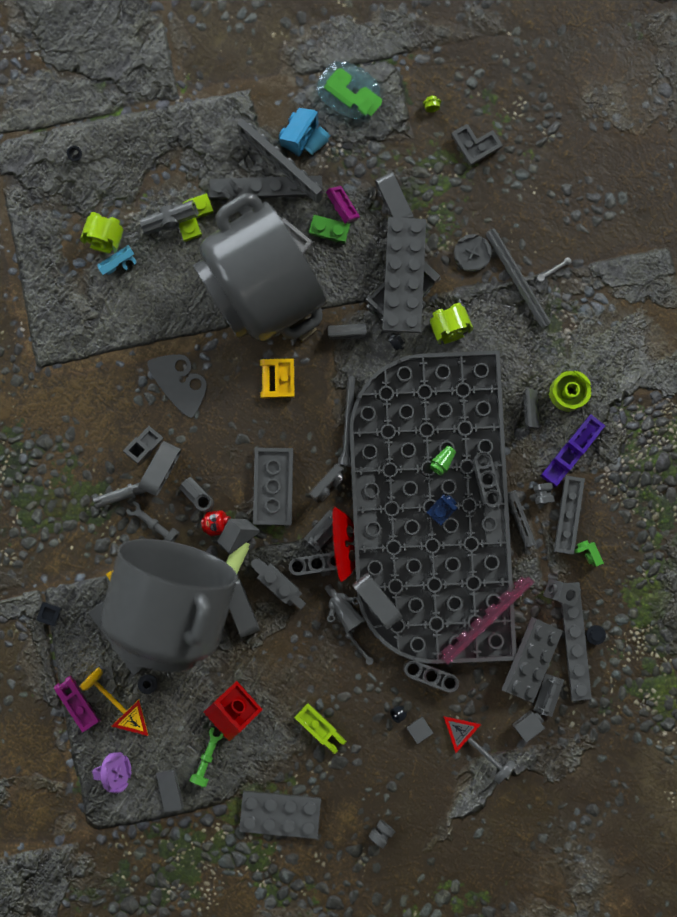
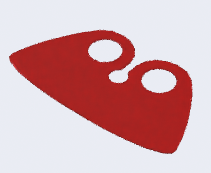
M334 507L332 515L334 551L338 576L342 582L356 567L355 561L351 562L349 559V551L353 550L355 552V546L349 545L346 547L345 545L346 540L348 542L354 541V523L344 512ZM348 525L353 528V536L351 538L347 535Z

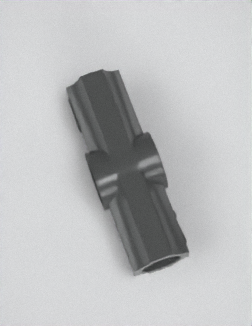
M193 200L177 206L166 205L161 207L158 213L142 218L140 225L146 235L163 229L174 230L179 227V223L196 218L199 213Z

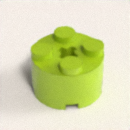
M91 212L90 216L86 219L80 241L83 244L88 242L91 244L90 248L96 251L111 253L114 250V253H116L124 229L119 225L120 220L114 217H109L108 219L96 212Z
M461 303L453 304L444 311L443 309L434 311L432 313L433 317L429 321L438 344H441V341L444 344L457 341L464 337L463 333L466 331L471 333L474 329L467 311Z
M579 371L563 372L550 386L549 397L552 403L558 409L566 412L581 408L591 397L590 380ZM568 389H573L572 394L568 393Z

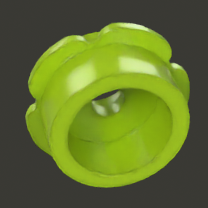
M429 96L423 102L426 112H436L440 109L441 100L437 99L436 96Z

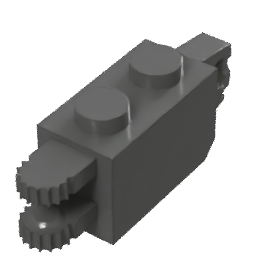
M260 558L252 560L251 565L259 574L257 578L285 604L291 606L294 603L299 609L306 605L299 597L302 594L299 588L272 563L267 565Z

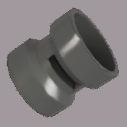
M552 483L533 485L534 492H536L535 504L555 502L554 496L551 493L553 489Z
M380 820L377 823V828L371 831L368 837L379 847L384 848L387 845V840L393 837L396 832L386 822Z

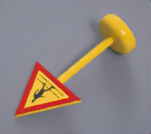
M100 667L94 670L83 681L80 688L86 691L93 685L96 686L123 713L111 727L149 736L140 700H137L126 710L98 682L103 675V670Z

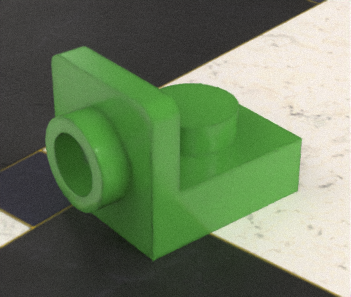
M586 540L577 544L578 548L574 552L579 553L586 550L585 557L589 564L596 567L604 564L595 542L589 543Z

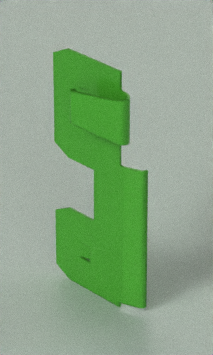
M342 68L337 69L326 81L324 89L349 108L355 104L358 106L357 110L362 114L372 116L382 104V99L367 87L361 88L357 94H354L346 87L351 82L352 76Z

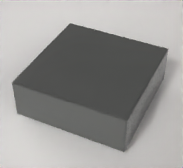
M423 716L406 727L417 744L433 734Z

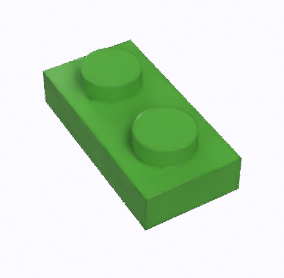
M314 215L309 235L345 244L350 224Z

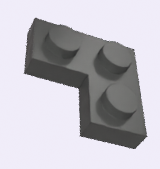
M466 124L451 133V137L469 166L476 164L503 147L494 130L477 139L469 125Z

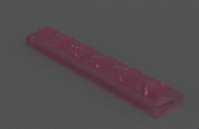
M520 577L513 584L515 587L510 592L507 590L499 597L501 601L495 605L493 603L485 610L487 614L482 619L478 617L471 624L472 628L468 632L463 631L456 638L458 641L453 646L450 644L442 651L444 655L441 658L449 664L517 600L534 581L530 577Z

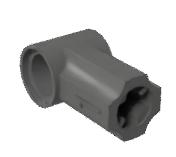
M189 477L180 485L179 489L198 510L210 512L214 508L213 498L192 477ZM208 498L209 505L206 508H201L200 501Z

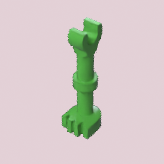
M212 727L209 731L210 741L205 753H202V761L196 774H192L189 780L202 787L207 786L209 779L205 778L204 774L209 762L211 763L213 760L212 754L218 740L224 736L222 733L218 737L214 736L215 727Z

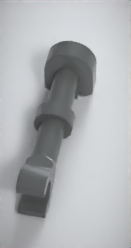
M132 502L136 506V511L126 510L129 515L139 517L148 525L149 529H154L163 536L164 541L174 542L180 535V532L175 528L167 531L159 524L157 519H152L147 515L138 502Z

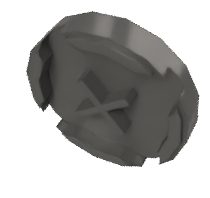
M476 234L460 238L454 249L455 262L461 269L468 272H478L484 269L492 255L491 246L488 241Z

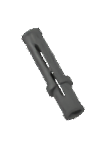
M140 482L133 485L130 483L127 484V487L93 497V502L102 500V502L94 504L96 509L130 497L132 499L136 498V495L146 491L139 489Z
M513 490L508 492V504L511 509L509 512L513 514L525 548L537 543L523 511L525 509L524 505H521L516 493L517 491Z

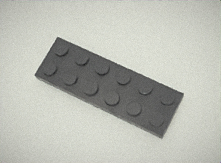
M388 217L383 332L421 333L426 219Z

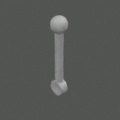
M565 258L564 262L549 270L545 274H539L537 276V281L543 282L545 277H547L548 275L552 274L564 265L571 264V259Z

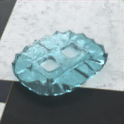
M336 61L332 65L327 66L317 81V93L320 99L344 116L355 119L364 117L365 115L357 110V105L353 104L349 108L325 90L324 86L331 75L337 69L342 68L352 76L351 82L346 86L349 90L352 91L354 88L360 90L363 87H367L380 97V87L377 80L362 68L347 61Z

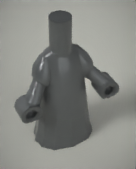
M331 584L324 588L331 597L329 600L330 611L327 617L330 623L336 620L334 616L336 612L347 634L365 622V619L349 603L358 605L359 601L357 603L354 602L356 599L358 600V597H349L344 593H337Z

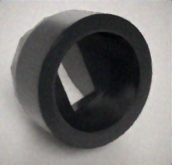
M71 146L67 150V157L72 162H78L82 158V151L77 146ZM78 151L75 158L72 159L71 157L73 156L74 152Z
M395 706L390 710V715L396 723H400L407 716V711L404 712L403 706Z

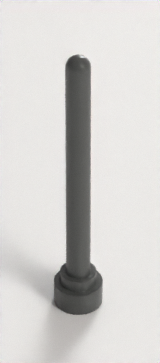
M352 375L348 377L343 451L340 457H338V465L351 467L350 420L355 389V377Z

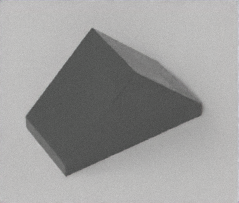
M229 519L217 542L227 553L231 554L260 533V531L248 519Z

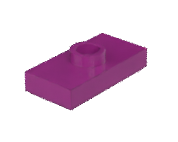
M341 186L329 188L326 191L327 196L344 223L353 222L360 218Z

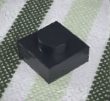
M42 602L36 621L55 627L62 607Z

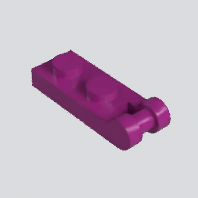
M71 675L65 678L62 684L58 683L54 686V690L82 733L100 721ZM68 688H70L72 691V693L69 695H67L65 692V690H67Z

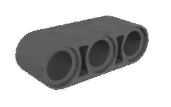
M389 173L376 179V187L390 217L414 218L395 175Z
M163 441L143 475L139 489L158 496L180 456L181 449Z
M480 452L473 458V467L483 505L487 508H494L501 503L502 496L492 457L487 452ZM479 456L487 459L486 466L478 464L477 459ZM484 475L491 477L492 483L490 485L483 483L482 478ZM489 494L496 496L497 501L495 504L488 503L487 496Z
M335 552L295 558L290 561L289 570L294 575L337 570V566H333L330 562ZM319 558L322 560L323 564L320 569L312 567L313 559ZM294 562H302L303 570L301 572L293 570Z
M368 573L352 585L387 629H390L403 618L402 614Z
M239 578L236 582L229 609L241 638L260 631Z
M408 660L404 664V672L411 679L450 693L456 691L459 687L457 677L449 672L414 660ZM410 664L418 666V671L415 674L408 673L407 669ZM435 671L436 678L433 681H428L426 679L427 672ZM447 678L454 679V685L451 688H447L444 685Z

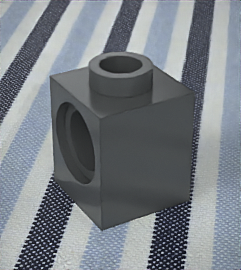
M531 710L512 724L526 743L545 729L542 725L544 722L538 712L534 714Z

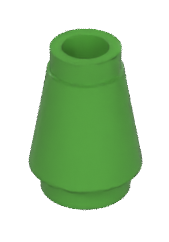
M446 446L445 449L431 460L430 468L438 475L447 473L456 451L452 447Z

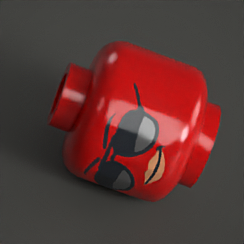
M223 510L208 512L201 520L202 530L210 537L220 536L226 523L231 518Z

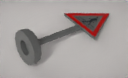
M444 716L455 753L468 741L500 770L494 777L495 782L500 784L516 766V763L513 760H509L502 766L471 738L472 734L481 724Z

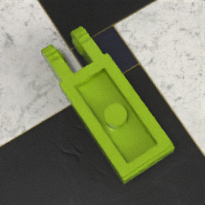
M309 703L294 717L322 745L327 746L334 754L338 752L337 747L328 741L332 735L343 745L347 742Z

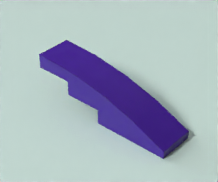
M590 414L540 476L548 483H552L554 488L557 487L579 458L587 451L605 425Z

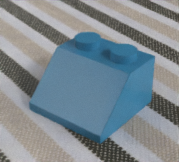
M298 108L296 113L293 112L291 114L288 126L283 128L279 134L280 146L297 156L301 155L314 129H317L319 126L318 112L315 110Z

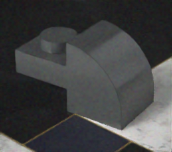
M148 426L138 438H134L123 450V453L140 465L151 456L152 451L163 441V437Z

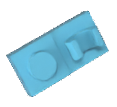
M127 245L97 264V267L102 275L105 273L111 274L120 263L127 270L126 261L132 260L135 265L136 260L132 256L134 255L132 249Z

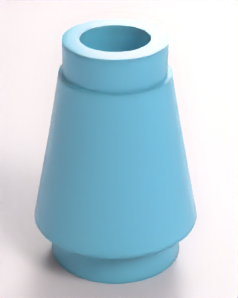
M319 126L317 129H314L304 149L313 155L329 141L330 134Z

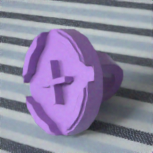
M120 752L110 753L104 759L102 766L92 770L94 780H101L107 792H123L129 784L127 783L128 778L131 777V764L128 757Z

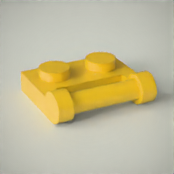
M294 359L260 360V366H262V392H260V398L295 397ZM269 366H275V391H270Z

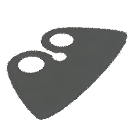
M167 355L149 360L147 365L157 384L183 414L192 418L203 400L207 387L205 379L199 374H192L186 378L184 383L179 381L181 376L187 375L191 370V362L184 355ZM178 360H184L187 363V368L184 371L176 370L175 363ZM194 378L202 382V386L198 390H193L190 387V381Z

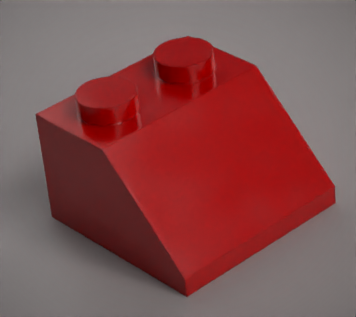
M236 681L203 713L230 741L263 709Z

